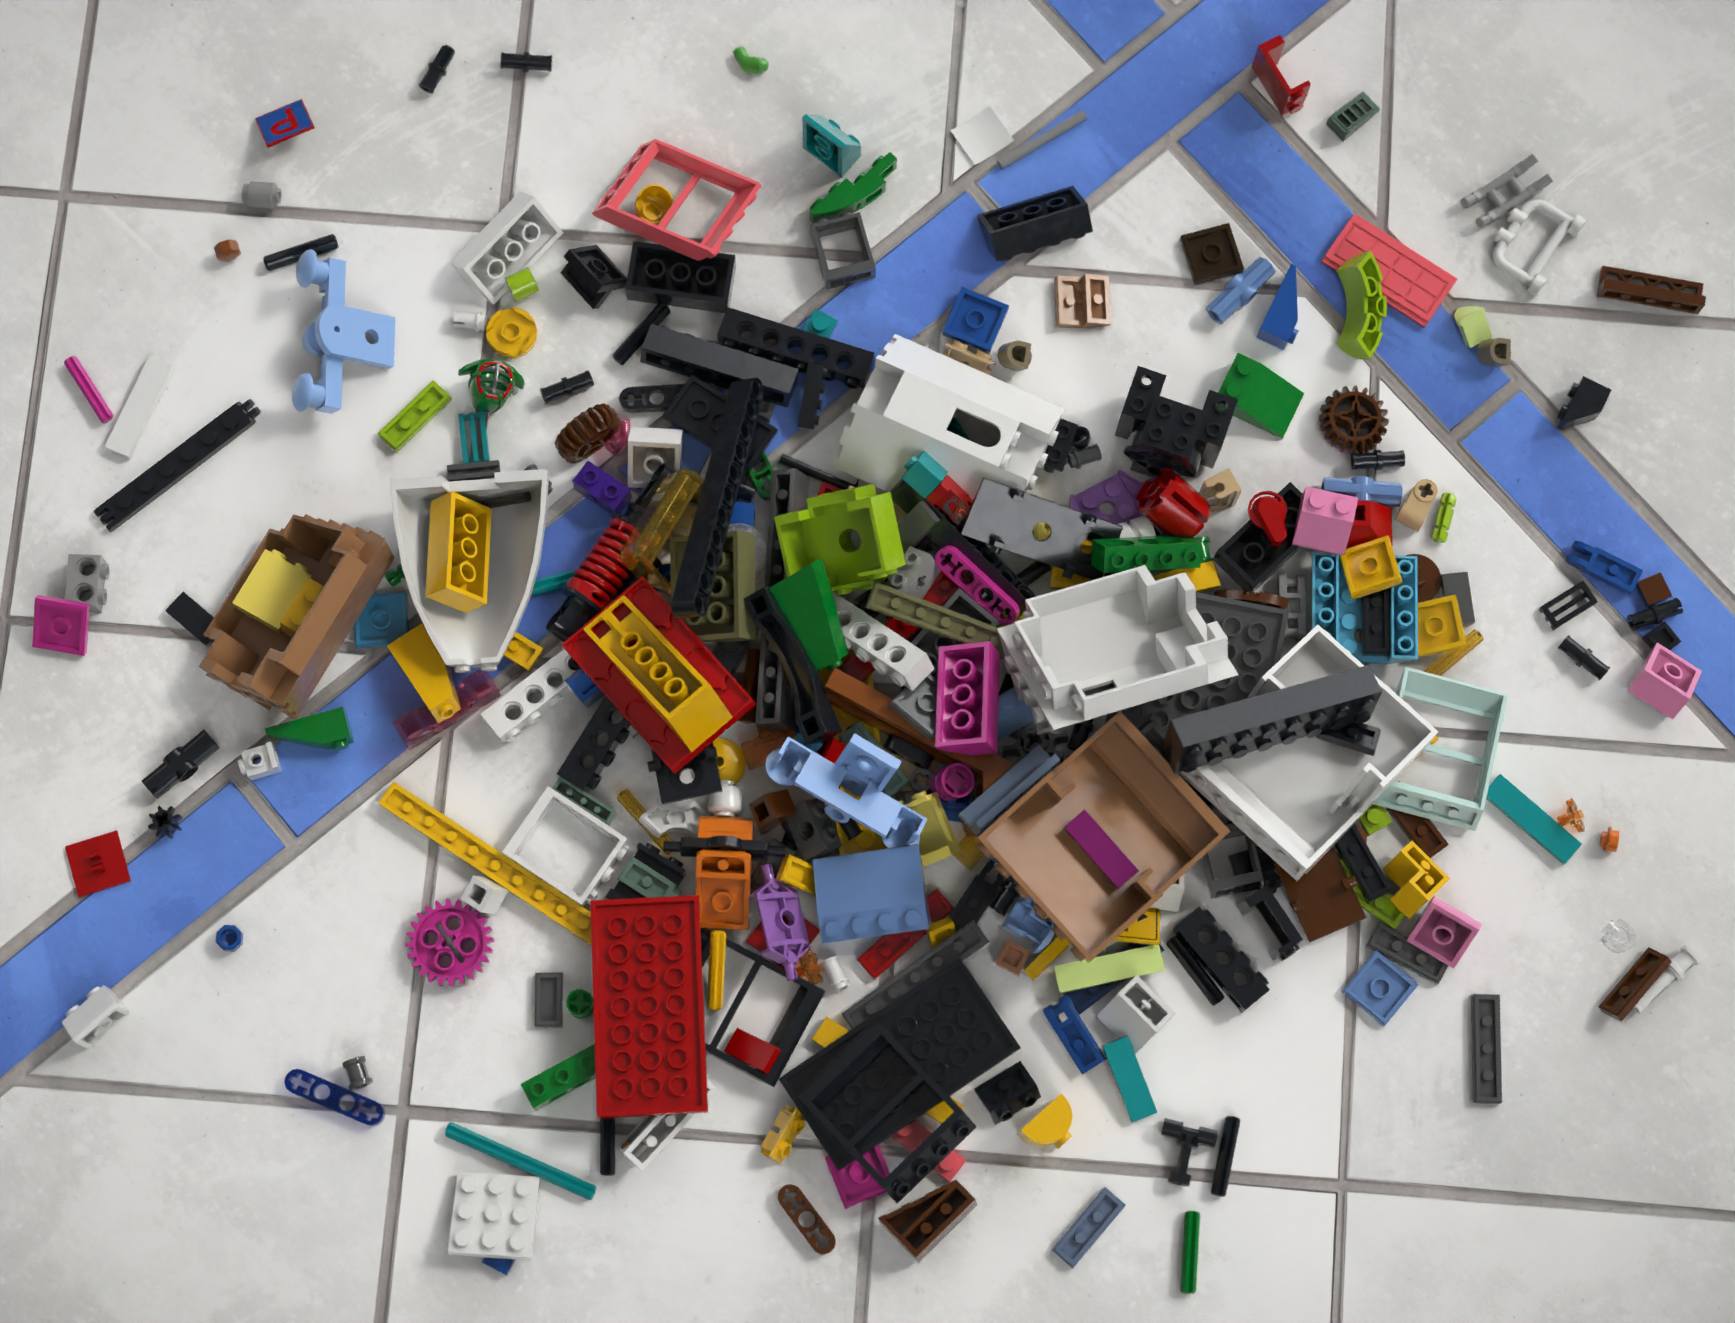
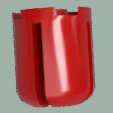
M1167 467L1160 469L1159 471L1162 474L1152 483L1147 480L1136 496L1139 505L1136 509L1167 535L1193 538L1204 528L1203 523L1208 521L1210 516L1209 502L1172 469Z

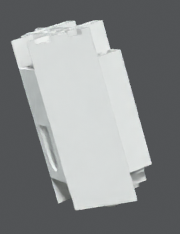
M895 334L891 342H888L883 348L882 354L876 357L875 368L858 403H853L850 411L851 417L844 427L839 441V448L830 466L859 478L858 487L874 484L876 494L890 492L907 470L903 467L913 455L918 458L925 451L948 471L946 475L952 478L972 500L975 498L983 477L1013 488H1019L1025 492L1027 489L1032 491L1038 478L1034 474L1038 467L1043 468L1047 460L1048 454L1045 453L1047 446L1053 447L1059 432L1055 431L1065 408ZM956 409L996 426L1000 431L1001 438L995 446L984 447L947 431V428Z
M1143 565L1025 600L1026 611L1023 612V620L997 628L1005 654V668L1011 674L1018 701L1024 700L1026 706L1032 707V714L1037 724V735L1239 675L1228 659V637L1217 621L1207 625L1196 609V588L1185 572L1155 581L1147 567ZM1114 683L1116 687L1087 697L1084 694V691Z

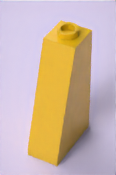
M423 623L387 645L391 654L438 724L445 719L451 718L454 713L461 709L451 668L445 664Z

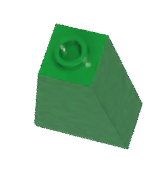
M820 558L769 589L817 671L825 667L830 671L843 663L841 658L848 654V649L825 565Z

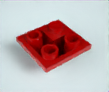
M1358 500L1346 549L1389 535L1392 544V508L1370 500Z

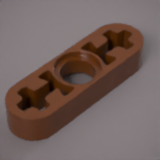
M792 1184L783 1186L778 1193V1201L781 1207L816 1253L822 1255L830 1253L836 1244L832 1231L797 1186ZM787 1190L791 1193L797 1192L798 1195L795 1199L799 1205L803 1201L807 1205L800 1208L794 1216L790 1212L795 1209L792 1203L787 1202L785 1204L783 1202V1199H785L784 1192ZM805 1211L811 1212L815 1217L814 1224L808 1228L801 1226L799 1223V1216ZM819 1223L823 1226V1229L818 1230L823 1237L828 1235L831 1238L828 1241L830 1247L827 1249L823 1246L820 1248L816 1246L818 1238L815 1234L811 1238L807 1235L808 1232L815 1230Z

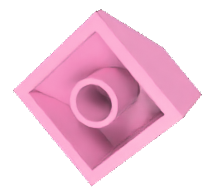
M1306 486L1301 495L1292 545L1344 556L1354 522L1358 498Z
M1656 643L1634 676L1628 691L1633 693L1638 699L1656 708L1661 714L1674 719L1690 700L1702 671L1661 644Z

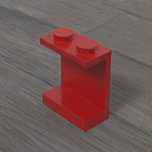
M1278 35L1258 45L1252 68L1279 113L1283 116L1289 112L1294 114L1303 108L1311 84L1308 80L1290 89L1276 66L1279 63L1285 45L1281 35Z

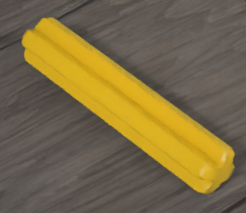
M714 930L710 933L707 1007L710 1010H720L723 1007L726 933L721 930Z

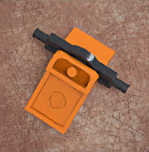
M700 816L698 838L681 837V842L664 840L663 852H680L682 857H696V895H699L701 928L748 930L750 900L748 897L750 896L752 860H768V856L785 857L786 846H769L768 841L753 840L754 818Z

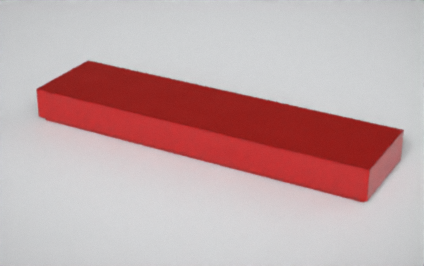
M938 889L934 890L927 897L931 924L946 918L954 909ZM926 929L883 935L857 958V961L876 980L927 934Z

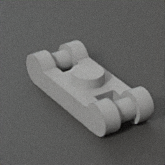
M1278 574V596L1289 600L1288 609H1285L1289 610L1284 640L1296 638L1297 641H1301L1306 636L1305 575L1297 574L1296 577H1287L1286 574ZM1287 587H1295L1296 593H1287ZM1288 621H1297V627L1288 628Z

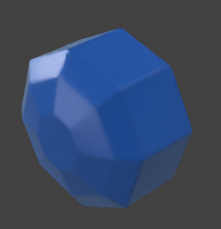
M224 925L217 931L216 943L224 951L235 952L243 945L244 934L235 925Z

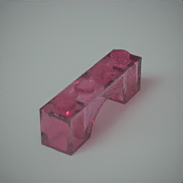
M479 669L461 680L456 687L461 709L454 713L451 718L445 719L439 724L427 706L414 708L394 720L392 723L409 751L500 697L501 694L489 673Z

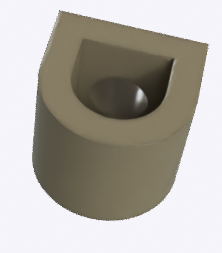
M1495 338L1482 341L1477 348L1479 361L1483 365L1493 367L1510 365L1511 339Z
M1017 340L1001 345L997 353L999 363L1003 367L1015 371L1028 369L1032 359V353L1030 352L1032 344Z

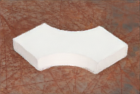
M657 800L640 816L638 821L657 838L665 833L674 831L683 832L693 838H697L700 816L711 815L696 801L686 806L673 807L666 804L662 805L661 801Z

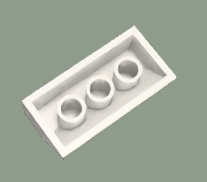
M520 191L450 264L470 286L494 305L509 290L505 277L526 267L530 268L563 232L535 197Z

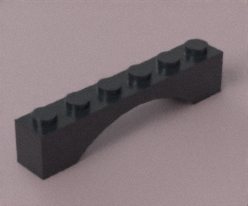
M763 587L744 598L753 622L768 639L786 671L794 697L795 721L805 744L823 743L841 733L842 729L813 662L769 589L770 587Z

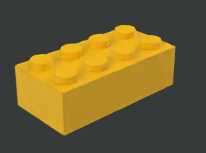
M452 491L431 501L425 597L464 613L487 604L491 508Z

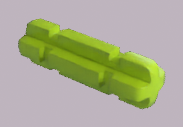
M1443 493L1440 503H1442V506L1440 505L1434 524L1436 528L1433 529L1431 536L1438 543H1445L1447 541L1448 532L1446 530L1450 528L1454 512L1452 507H1455L1457 497L1452 493Z

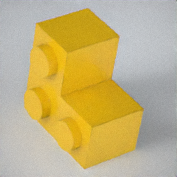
M1413 841L1408 843L1382 869L1389 879L1401 888L1390 900L1409 919L1450 880Z

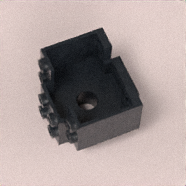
M1138 366L1115 432V436L1127 439L1124 454L1132 461L1130 470L1150 477H1158L1162 474L1159 470L1167 467L1184 479L1196 477L1200 465L1213 469L1223 446L1238 399L1209 390L1203 409L1200 410L1160 396L1167 375ZM1143 378H1148V379H1150L1151 384H1149V385L1143 384V383H1142V379H1143ZM1219 403L1224 404L1226 410H1219L1217 405Z

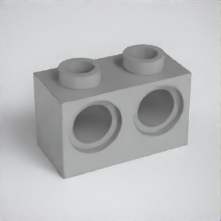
M69 554L65 600L90 604L89 612L102 613V605H105L107 602V590L104 589L105 579L109 578V564H106L101 555ZM95 566L94 572L91 575L84 576V570L87 567ZM85 592H92L89 600L81 601L82 595Z

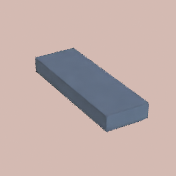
M1104 1187L1052 1251L1071 1268H1074L1126 1204Z

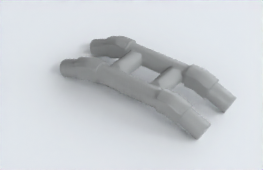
M1533 154L1492 182L1461 199V205L1465 208L1482 201L1486 197L1494 205V209L1476 219L1478 227L1481 228L1495 222L1504 214L1540 193L1553 182L1548 173L1526 189L1517 180L1519 176L1538 162ZM1508 184L1516 196L1504 203L1496 190Z

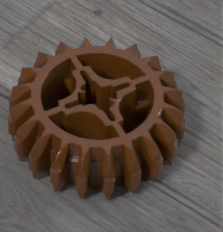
M1357 385L1353 386L1351 392L1347 386L1342 388V393L1336 389L1332 394L1333 397L1327 396L1325 399L1326 404L1320 408L1322 414L1319 415L1318 421L1323 423L1320 425L1319 430L1327 431L1323 438L1324 440L1332 439L1331 447H1335L1336 444L1340 445V453L1345 448H1349L1350 455L1355 452L1356 448L1360 454L1365 452V447L1373 450L1375 447L1374 443L1380 444L1382 441L1381 436H1385L1387 433L1385 426L1388 425L1389 419L1384 417L1387 415L1388 409H1380L1384 404L1383 400L1376 402V393H1372L1371 396L1367 395V387L1362 392H1358ZM1350 403L1348 411H1341L1340 414L1334 413V410L1340 405ZM1360 405L1364 407L1369 413H1365L1364 411H1362ZM1352 413H1353L1354 421L1357 422L1356 425H1355V427H1354L1353 420L1350 418L1351 415H1352ZM1367 426L1373 427L1369 434L1357 437L1359 429H1366ZM1338 427L1345 429L1347 435L1341 432Z
M605 403L597 404L593 408L589 407L586 411L574 417L571 422L567 423L565 428L561 429L560 434L556 437L555 447L560 456L567 462H581L602 449L603 446L615 437L621 426V420L615 410Z

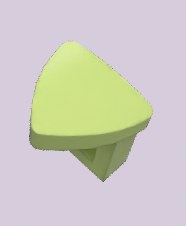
M1459 307L1455 312V321L1459 326L1466 347L1472 348L1492 337L1483 307Z

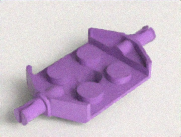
M1120 469L1116 475L1075 496L1073 494L1070 495L1069 507L1087 514H1093L1098 518L1115 524L1126 522L1129 525L1131 519L1144 516L1136 509L1139 505L1136 496L1146 481L1139 482ZM1154 476L1148 479V481L1152 483L1157 477ZM1103 503H1109L1113 506L1114 512L1110 515H1105L1100 511L1099 507Z
M772 864L762 865L764 885L760 886L748 897L749 900L756 898L767 945V949L761 951V954L782 964L785 968L787 981H794L798 979L795 963L798 962V958L811 948L798 892L795 888L775 879ZM782 915L787 917L788 925L783 921Z

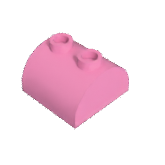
M1433 896L1413 927L1407 942L1454 969L1482 924Z

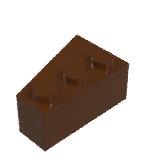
M954 1180L925 1194L924 1197L910 1204L907 1203L901 1206L902 1208L879 1217L878 1220L919 1263L977 1206V1202L957 1180Z

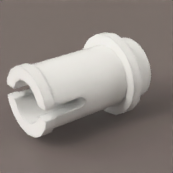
M455 311L453 322L456 323H453V327L476 329V332L485 331L487 316L482 315V312L472 314Z
M836 956L830 957L821 963L831 984L829 987L834 989L835 993L843 991L850 986L848 983L850 979L845 977Z

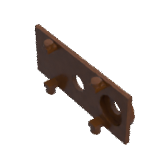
M1333 846L1298 881L1271 858L1291 902L1292 911L1296 913L1309 943L1366 919L1365 913L1353 890V887L1358 885L1354 875L1347 877Z

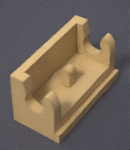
M1228 468L1205 480L1199 493L1207 500L1211 497L1218 500V504L1210 508V512H1217L1229 505L1230 507L1234 506L1242 490Z

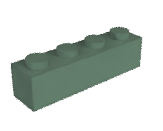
M559 777L552 788L608 826L611 825L617 815L615 810L562 777Z

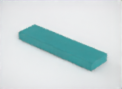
M1501 774L1489 785L1486 799L1563 865L1567 863L1582 845L1580 841Z

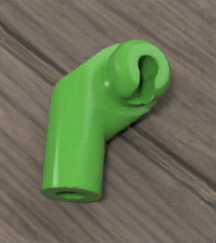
M743 46L733 51V55L744 72L761 74L768 69V61L765 58L749 57Z

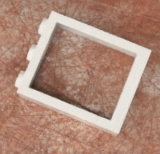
M547 786L502 853L585 908L587 904L590 905V901L597 899L599 895L597 889L602 882L607 883L615 871L612 867L617 860L622 861L630 848L628 847V838ZM554 803L616 843L581 896L519 855Z

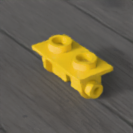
M788 1104L785 1109H781L773 1123L775 1127L781 1129L777 1134L770 1130L761 1144L762 1150L760 1153L772 1158L779 1164L790 1154L793 1141L805 1126V1119L800 1111Z

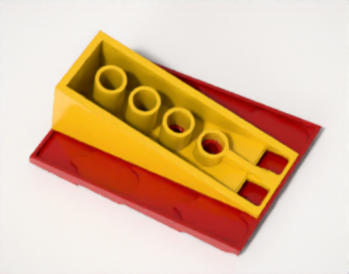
M643 576L561 644L571 658L674 775L756 705L750 695L682 619L674 617L671 607Z

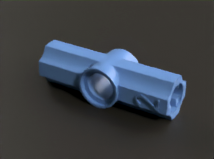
M1259 257L1242 274L1239 273L1233 277L1225 286L1224 291L1207 306L1206 311L1210 318L1222 325L1238 308L1245 307L1255 297L1258 289L1275 274L1276 271L1272 264L1266 258Z
M1365 476L1352 477L1351 479L1324 477L1321 490L1357 497L1358 500H1370L1384 506L1399 507L1401 505L1402 483L1379 482Z

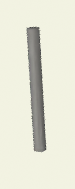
M1081 110L997 161L999 167L1002 170L1083 122L1087 119L1086 114Z

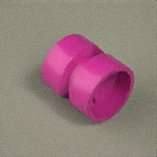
M955 763L938 769L931 778L930 786L933 793L937 792L939 799L948 802L967 796L974 787L975 778L969 767L964 764Z

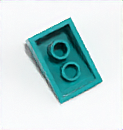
M805 114L802 117L803 148L842 178L861 157L860 142L853 135H846L842 132L840 126L831 119L827 120L823 116Z

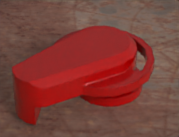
M1272 491L1257 493L1249 502L1248 516L1254 525L1264 530L1272 546H1280L1287 536L1284 523L1287 515L1286 502L1279 494ZM1266 494H1269V495H1272V496H1275V497H1276V498H1274V497H1271V496H1264V497H1260V498H1258V499L1255 500V498H1257V497H1259V496H1261V495H1266Z

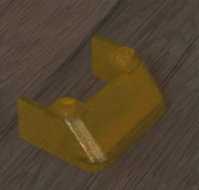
M684 468L667 475L662 480L660 487L628 540L621 548L622 562L638 579L643 576L651 586L671 593V584L652 563L690 500L699 501L704 481L697 472Z

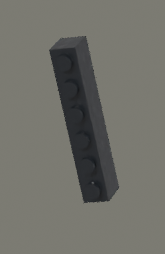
M651 323L641 347L640 362L687 377L694 375L703 382L713 383L725 389H729L733 381L757 377L761 380L764 387L763 400L788 408L797 384L799 369L793 368L791 365L777 363L763 356H755L745 353L740 349L719 345L714 341H706L689 333L677 332L666 326H658Z

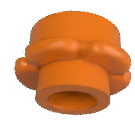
M1609 827L1607 832L1602 831L1600 847H1604L1605 853L1608 851L1616 852L1619 842V831L1612 830V827Z

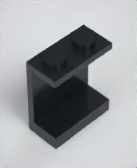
M638 843L636 847L638 851L634 858L679 887L686 875L685 869L682 868L684 864L672 856L669 859L659 854L661 850L650 843H647L646 846ZM618 881L614 890L610 889L605 898L606 900L645 897Z

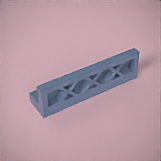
M1038 745L958 816L977 836L1052 771L1059 763L1060 758L1056 754L1050 757Z

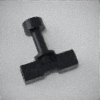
M1165 1118L1161 1136L1177 1139L1176 1145L1181 1146L1176 1171H1170L1168 1182L1189 1187L1191 1175L1186 1173L1191 1150L1197 1149L1198 1144L1215 1148L1218 1131L1201 1126L1199 1129L1183 1126L1184 1122Z

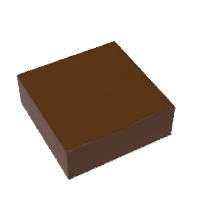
M1661 572L1638 581L1636 584L1646 608L1651 604L1659 603L1672 596Z

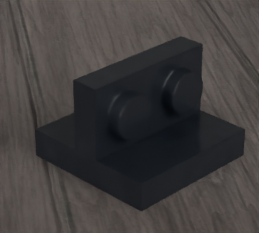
M597 245L569 249L563 256L568 261V264L561 271V274L592 309H598L613 290L622 289L626 286L627 278Z

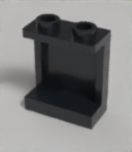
M1267 885L1245 898L1237 907L1243 916L1255 908L1258 909L1282 945L1281 948L1270 956L1273 961L1279 957L1284 961L1300 949L1298 944L1303 938Z

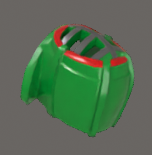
M478 360L463 366L458 371V376L470 375L468 387L474 409L484 412H497L504 406L515 386L523 389L525 385L523 377L515 368L499 360Z

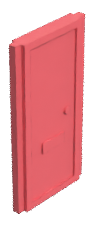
M1354 213L1321 263L1336 272L1342 264L1352 257L1366 251H1371L1383 277L1380 283L1382 295L1387 298V305L1425 328L1454 286L1457 278Z

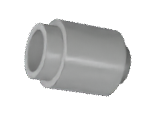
M251 181L249 184L243 185L242 201L243 204H248L249 207L275 209L277 204L281 203L282 191L277 187L276 183Z

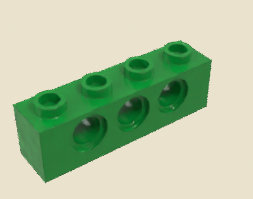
M1173 535L1092 539L1091 565L1103 573L1123 572L1143 565L1149 571L1200 568L1202 542L1194 537L1180 538Z
M595 1044L521 1083L535 1111L596 1079Z

